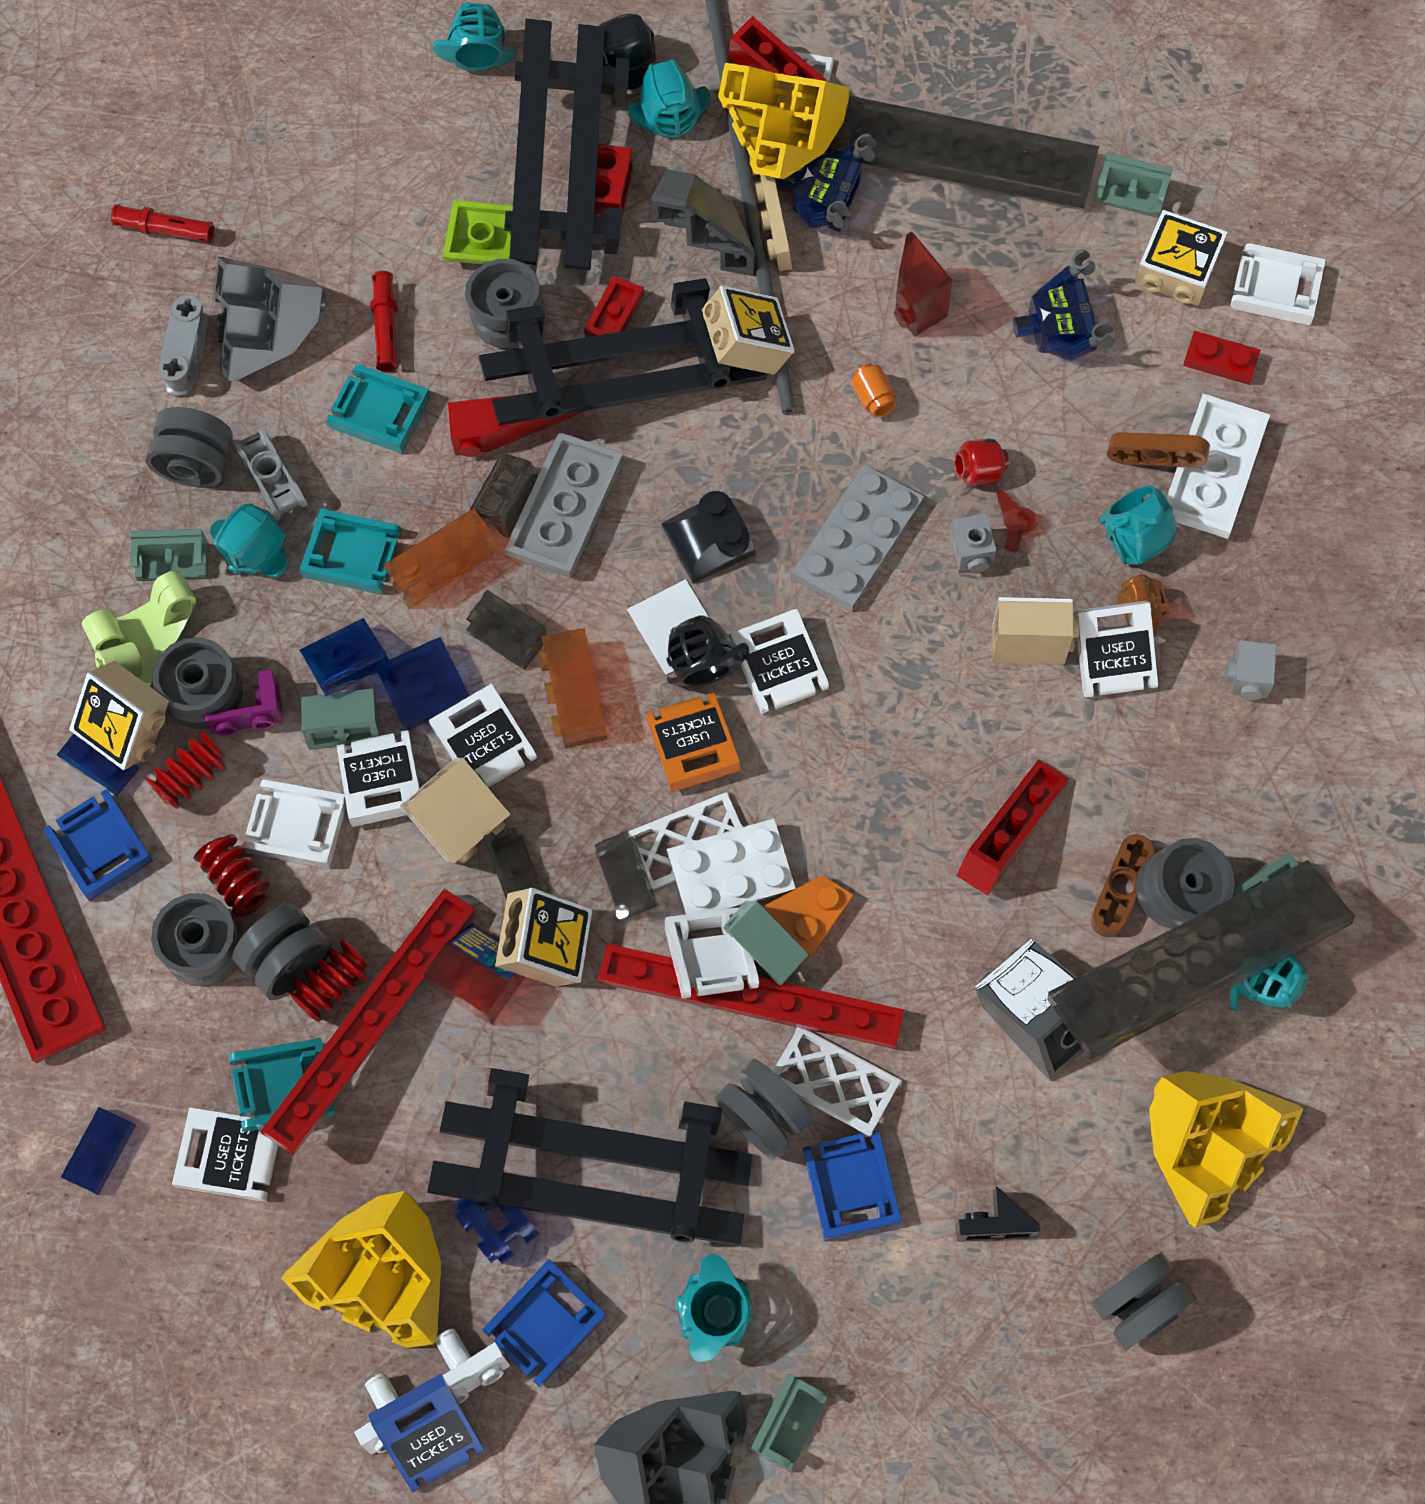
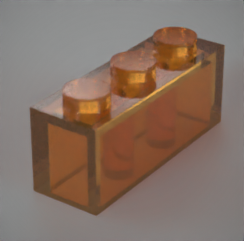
M473 508L384 564L391 585L410 609L498 552L493 533Z
M585 628L542 636L544 649L538 651L542 672L549 671L551 682L544 683L548 704L556 703L558 715L551 716L555 738L562 736L565 748L608 740Z

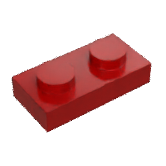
M613 275L584 328L585 337L625 331L644 296V287Z
M1194 331L1183 366L1250 385L1261 349Z

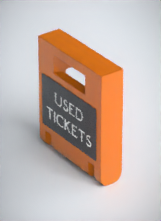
M714 692L707 694L708 705H704L701 696L660 708L659 714L661 719L659 720L655 719L652 711L645 713L646 721L671 792L741 771L738 755ZM714 753L717 754L718 763L689 772L684 771L682 763Z

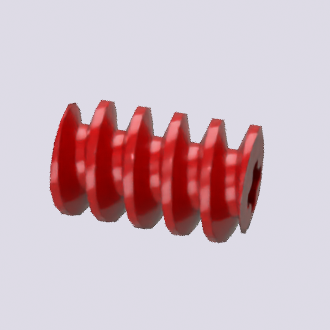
M203 731L199 732L202 744L193 739L188 741L191 753L181 748L176 751L179 762L170 758L165 759L167 772L158 767L153 769L156 781L145 776L143 777L163 802L175 809L181 807L177 798L178 795L188 800L192 798L189 786H193L200 791L204 788L200 777L204 776L211 781L215 779L211 768L216 767L223 772L226 770L223 754Z
M229 834L206 843L196 852L193 858L195 861L200 862L199 867L202 871L208 873L207 878L210 882L216 884L215 889L220 895L224 896L225 903L232 907L235 917H243L255 912L264 904L267 898L264 893L269 888L270 882L267 879L256 882L261 877L262 871L259 868L249 870L254 860L251 857L242 858L246 852L243 845L233 847L238 839L235 834Z
M344 939L340 940L343 953L335 949L328 951L331 963L323 959L316 961L320 971L319 974L311 969L305 970L308 980L307 984L299 979L293 981L297 993L294 994L285 989L304 1013L317 1022L322 1020L318 1010L320 1007L329 1012L333 1011L330 1001L331 997L341 1002L345 1000L342 992L343 987L353 992L357 990L353 980L354 977L365 982L369 980L365 968L368 967L367 964Z

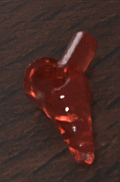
M1000 489L996 493L997 501L1003 516V522L1009 530L1005 548L1016 552L1019 550L1022 536L1031 533L1038 524L1037 516L1032 510L1018 505L1004 490Z

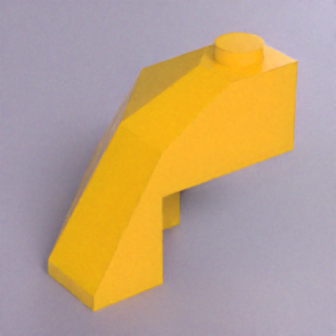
M725 63L718 97L723 108H727L734 122L731 125L741 146H746L752 159L749 163L754 174L785 179L825 153L844 122L851 88L822 80L777 74L750 66Z
M1189 1071L1162 1076L1154 1088V1099L1149 1109L1154 1156L1188 1223L1197 1228L1220 1220L1229 1210L1228 1203L1232 1194L1238 1188L1245 1192L1264 1171V1167L1260 1163L1271 1151L1276 1150L1280 1153L1289 1144L1302 1114V1107L1226 1077Z
M406 1191L377 1196L341 1218L281 1278L306 1305L319 1311L323 1306L331 1307L343 1313L342 1321L368 1332L371 1331L373 1326L384 1330L392 1337L393 1343L402 1347L412 1348L434 1345L437 1339L441 1258L429 1217L417 1205V1201L407 1194Z

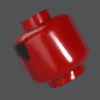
M990 438L966 441L954 456V468L958 478L963 479L970 486L997 483L1001 480L1004 470H1007L1009 466L1007 451L1002 449L995 439Z

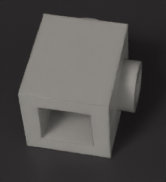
M987 513L952 519L949 537L959 573L965 571L979 573L993 566L997 550Z
M1239 641L1234 651L1233 659H1228L1225 679L1231 681L1230 694L1240 695L1246 700H1259L1268 697L1274 686L1277 644Z

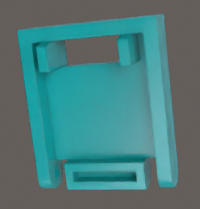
M356 364L352 372L357 378L348 376L331 408L334 415L328 416L326 420L327 426L402 454L431 398L429 389ZM404 406L412 407L400 429L395 424Z
M320 508L299 571L303 578L382 594L384 584L380 581L387 580L398 546V540L394 538H400L402 528L392 523ZM325 533L336 535L327 563L324 556L318 555Z
M321 1038L229 1054L230 1065H245V1067L231 1070L240 1117L255 1116V1118L246 1119L241 1122L243 1132L259 1130L265 1126L302 1077L301 1065L312 1063L323 1049ZM333 1102L322 1118L334 1116L336 1112L335 1102Z

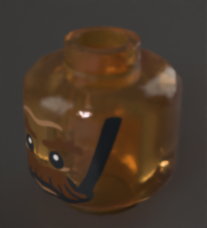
M1146 574L1131 577L1123 582L1121 585L1122 589L1117 595L1118 604L1139 601L1150 602L1152 627L1154 629L1163 623L1162 618L1166 616L1170 609L1169 601L1161 582L1155 578H1149ZM1127 613L1123 614L1125 622L1127 623V625H1130L1128 624Z

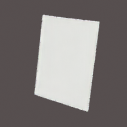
M686 579L627 609L665 675L674 671L666 661L668 657V640L672 627H676L685 620L698 615L708 617Z

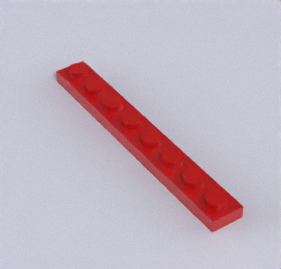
M445 888L441 891L261 1129L262 1135L291 1155H295L450 947V941L457 937L473 916L475 908Z
M608 943L598 976V982L601 984L891 1049H896L904 1009L793 984L783 983L778 985L774 980L758 977V988L750 989L747 980H743V990L697 996L695 987H692L691 997L682 998L671 957Z

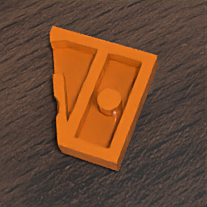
M821 875L766 904L763 908L812 959L853 900V894L824 875Z

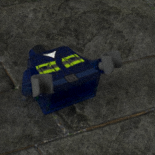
M870 134L861 135L855 141V145L842 151L820 155L805 165L802 171H796L785 179L779 178V186L794 190L793 209L810 228L828 227L837 232L841 231L846 217L851 215L849 209L861 183L862 162L860 161L862 158L865 161H872L875 157V152L872 148L877 146V142Z
M1083 249L1076 251L1071 260L1073 266L1065 267L1031 296L1029 315L1013 317V330L1016 338L1034 335L1039 352L1050 353L1069 361L1094 352L1097 349V345L1104 349H1109L1113 346L1114 339L1110 335H1106L1113 332V328L1107 322L1096 324L1084 279L1078 278L1080 273L1090 275L1095 271V263L1091 260L1082 265L1083 261L1090 257V253Z

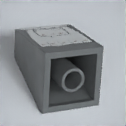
M1032 939L1022 947L1015 949L1005 962L994 971L987 973L980 983L975 986L983 1009L1050 1081L1106 1033L1094 990Z

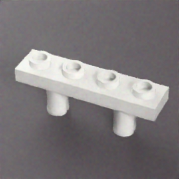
M454 1328L438 1335L435 1341L450 1369L443 1376L459 1404L469 1397L468 1393L481 1384L487 1386L496 1382L504 1374L503 1370L510 1366L495 1342L471 1357ZM386 1373L377 1374L365 1383V1387L377 1409L399 1397ZM430 1401L398 1419L399 1429L434 1410L435 1407ZM371 1422L354 1432L360 1445L370 1455L375 1452L380 1454L387 1451L374 1431Z

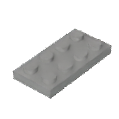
M558 432L504 549L506 556L571 578L624 461L623 453Z
M863 464L791 572V579L853 612L922 506L924 496Z

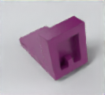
M272 669L258 671L259 685L253 687L257 706L204 715L205 724L212 734L231 736L236 734L238 730L248 728L265 730L273 727L274 724L284 722L279 682Z

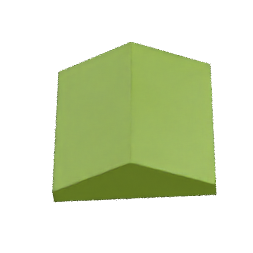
M453 200L442 255L443 261L484 264L496 259H509L511 232L504 231L505 211H512L513 205Z

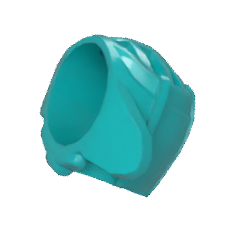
M469 2L462 4L453 18L447 40H436L433 43V51L438 57L455 63L457 67L468 72L485 71L492 66L505 65L512 61L517 54L515 47L503 46L505 28L502 26L496 11L489 4Z
M674 59L655 65L650 64L640 88L641 103L629 104L627 113L636 125L654 134L666 138H678L693 129L710 103V93L705 86L695 89L686 72ZM688 109L686 112H684L683 114L679 115V113H681V112H683L684 110ZM659 114L673 115V117H664Z
M1151 485L1127 493L1099 517L1101 525L1105 523L1107 538L1111 541L1114 550L1124 565H1140L1159 555L1171 545L1177 533L1175 517L1172 512L1174 509L1169 505L1163 492ZM1150 494V496L1144 500V497Z
M246 503L232 512L227 519L215 521L211 525L210 534L214 539L213 545L229 563L228 569L236 575L241 573L255 575L257 572H260L270 578H278L286 571L288 560L283 547L286 534L281 530L277 520L269 510Z
M1283 924L1271 928L1257 938L1241 963L1231 985L1230 1004L1232 1010L1238 1012L1240 995L1248 997L1247 999L1252 1003L1258 1002L1265 1006L1290 1008L1293 1007V1004L1303 994L1307 980L1310 979L1309 973H1306L1304 965L1295 954L1287 949L1286 944H1280L1275 940L1276 936L1288 930Z
M714 1254L704 1257L698 1274L690 1275L682 1296L676 1298L675 1310L679 1311V1324H681L682 1336L689 1339V1353L695 1361L699 1362L712 1360L724 1347L739 1345L754 1316L747 1282L736 1278L726 1260Z

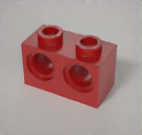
M598 144L594 215L607 216L608 207L621 208L622 223L634 168L632 148Z

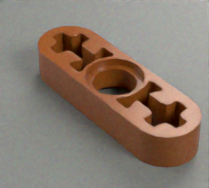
M1119 432L1111 436L1107 456L1112 461L1125 465L1198 468L1207 463L1211 446L1206 439L1196 435Z
M1134 834L1123 840L1092 913V928L1103 937L1117 936L1123 930L1137 897L1136 881L1138 874L1136 872L1139 871L1148 857L1154 855L1152 842L1143 835ZM1139 846L1142 848L1141 855L1143 856L1138 858L1134 869L1126 867L1131 857L1129 850ZM1117 877H1126L1132 882L1133 891L1126 895L1119 894L1113 889L1112 881ZM1112 902L1119 904L1114 915V919L1119 923L1112 922L1110 926L1104 925V918L1099 914L1106 915Z

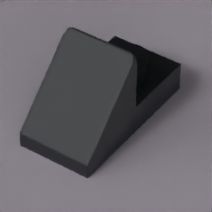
M997 1186L993 1190L995 1218H989L988 1212H970L965 1214V1219H959L956 1224L957 1242L1036 1238L1040 1233L1039 1223Z

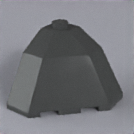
M666 169L651 198L652 220L664 222L668 226L685 228L687 246L719 251L722 271L754 276L755 251L734 203L696 174Z
M218 257L214 297L215 302L222 303L223 316H218L216 321L218 342L223 343L220 370L227 380L237 381L293 354L318 323L319 312L324 311L326 297L325 293L322 292L323 288L313 280L287 271Z
M727 1391L658 1401L616 1420L594 1444L601 1480L618 1504H720L721 1499L728 1500L736 1468L729 1466L733 1448L738 1442H743L746 1429L741 1392Z

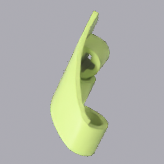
M171 571L158 577L154 581L150 601L130 613L115 619L110 610L103 609L91 613L83 620L82 627L95 651L97 668L116 661L148 686L152 685L153 669L159 656L171 644L178 641L196 606V599L180 571Z

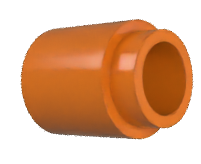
M865 364L854 372L851 385L866 412L871 413L873 417L877 418L890 413L897 406L896 392L881 366Z

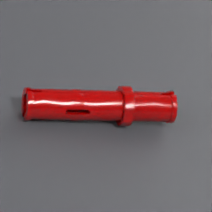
M119 204L114 205L111 213L113 226L139 229L142 234L155 232L204 241L206 243H211L214 237L215 226L211 221L206 222L158 213L149 207H144L141 210Z
M377 271L375 275L372 274L373 300L370 302L371 312L374 313L376 369L382 372H391L398 368L395 313L398 306L393 295V274L388 271Z

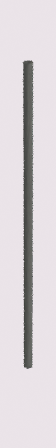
M705 0L721 82L724 64L730 63L718 0ZM725 108L749 238L755 251V270L760 294L774 297L746 146H741L731 125L734 122L729 110ZM786 361L776 372L775 377L782 413L789 415L793 414L796 409Z

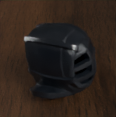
M627 13L601 23L600 26L605 27L603 66L615 67L616 58L630 59L628 90L641 87L648 66L656 61L654 32L638 14Z
M698 615L685 620L670 630L666 661L673 668L676 676L667 677V683L677 686L694 687L722 680L731 675L734 669L739 667L747 658L749 647L744 642L736 646L728 633L709 617Z

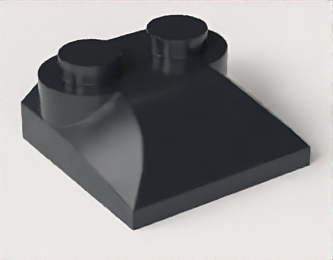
M712 491L705 494L700 499L699 504L661 524L692 584L755 555V547L749 531L731 498L724 492Z

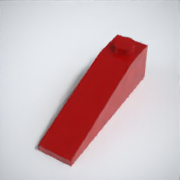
M753 16L730 38L728 57L738 65L750 66L777 74L829 82Z
M508 396L448 402L450 435L455 456L463 455L466 457H474L483 452L493 451L585 412L559 415L552 419L542 418L498 426L492 406V399Z
M1038 759L969 848L956 876L988 896L1006 873L1070 778Z

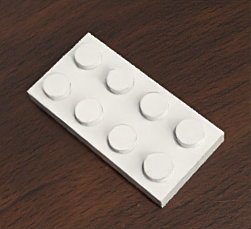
M1202 394L1189 435H1196L1206 439L1211 447L1207 463L1204 466L1198 468L1177 467L1166 498L1169 505L1174 509L1172 512L1175 522L1226 539L1229 538L1270 414Z

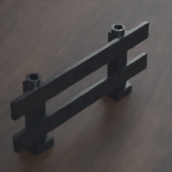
M526 18L523 61L516 60L514 81L521 82L513 209L512 211H505L504 231L511 232L509 259H514L527 265H536L538 238L565 240L563 268L591 270L592 243L604 244V254L617 255L620 241L621 208L608 207L607 216L594 215L601 94L612 95V104L625 106L630 59L616 58L615 67L603 66L605 27L578 24L576 63L550 60L552 21ZM548 88L574 91L567 213L540 210Z
M706 278L673 283L671 308L674 316L683 314L685 321L544 344L542 339L544 315L541 305L506 310V335L508 342H517L519 348L482 354L478 357L485 381L527 374L533 391L532 393L492 399V406L498 426L542 418L552 419L559 415L709 389L719 390L727 386L766 380L767 375L764 372L718 363L702 312L703 307L708 302L710 292ZM694 346L700 364L561 388L557 387L552 371Z
M491 1068L487 1096L493 1097L491 1109L449 1101L445 1102L440 1133L485 1141L480 1168L433 1160L427 1193L474 1201V1205L485 1209H495L497 1205L669 1234L671 1239L685 1243L698 1239L739 1247L741 1245L745 1214L700 1206L704 1179L744 1186L749 1185L753 1154L709 1147L710 1134L716 1135L721 1123L723 1109L721 1107L684 1101L678 1129L686 1130L684 1142L515 1113L517 1101H526L530 1074ZM509 1145L679 1174L676 1199L673 1202L504 1173Z

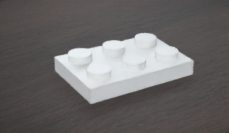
M774 819L667 849L685 914L737 908L745 901L760 902L787 894L796 889Z

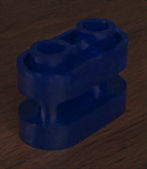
M459 1199L454 1203L459 1209L453 1214L467 1233L474 1228L479 1234L482 1241L477 1246L490 1263L498 1259L503 1265L515 1254L508 1244L519 1235L527 1244L539 1235V1232L521 1209L497 1205L510 1222L497 1232L484 1216L490 1209L478 1207L473 1204V1201Z

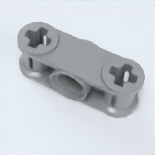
M182 295L173 302L167 330L163 336L162 352L158 364V373L161 379L165 381L168 393L176 398L189 396L196 387L209 328V321L203 313L202 304L193 295Z
M264 426L258 428V433L242 441L237 439L232 441L243 465L251 473L268 509L277 521L281 519L282 514L298 506L302 508L307 506L301 490L294 478H291Z

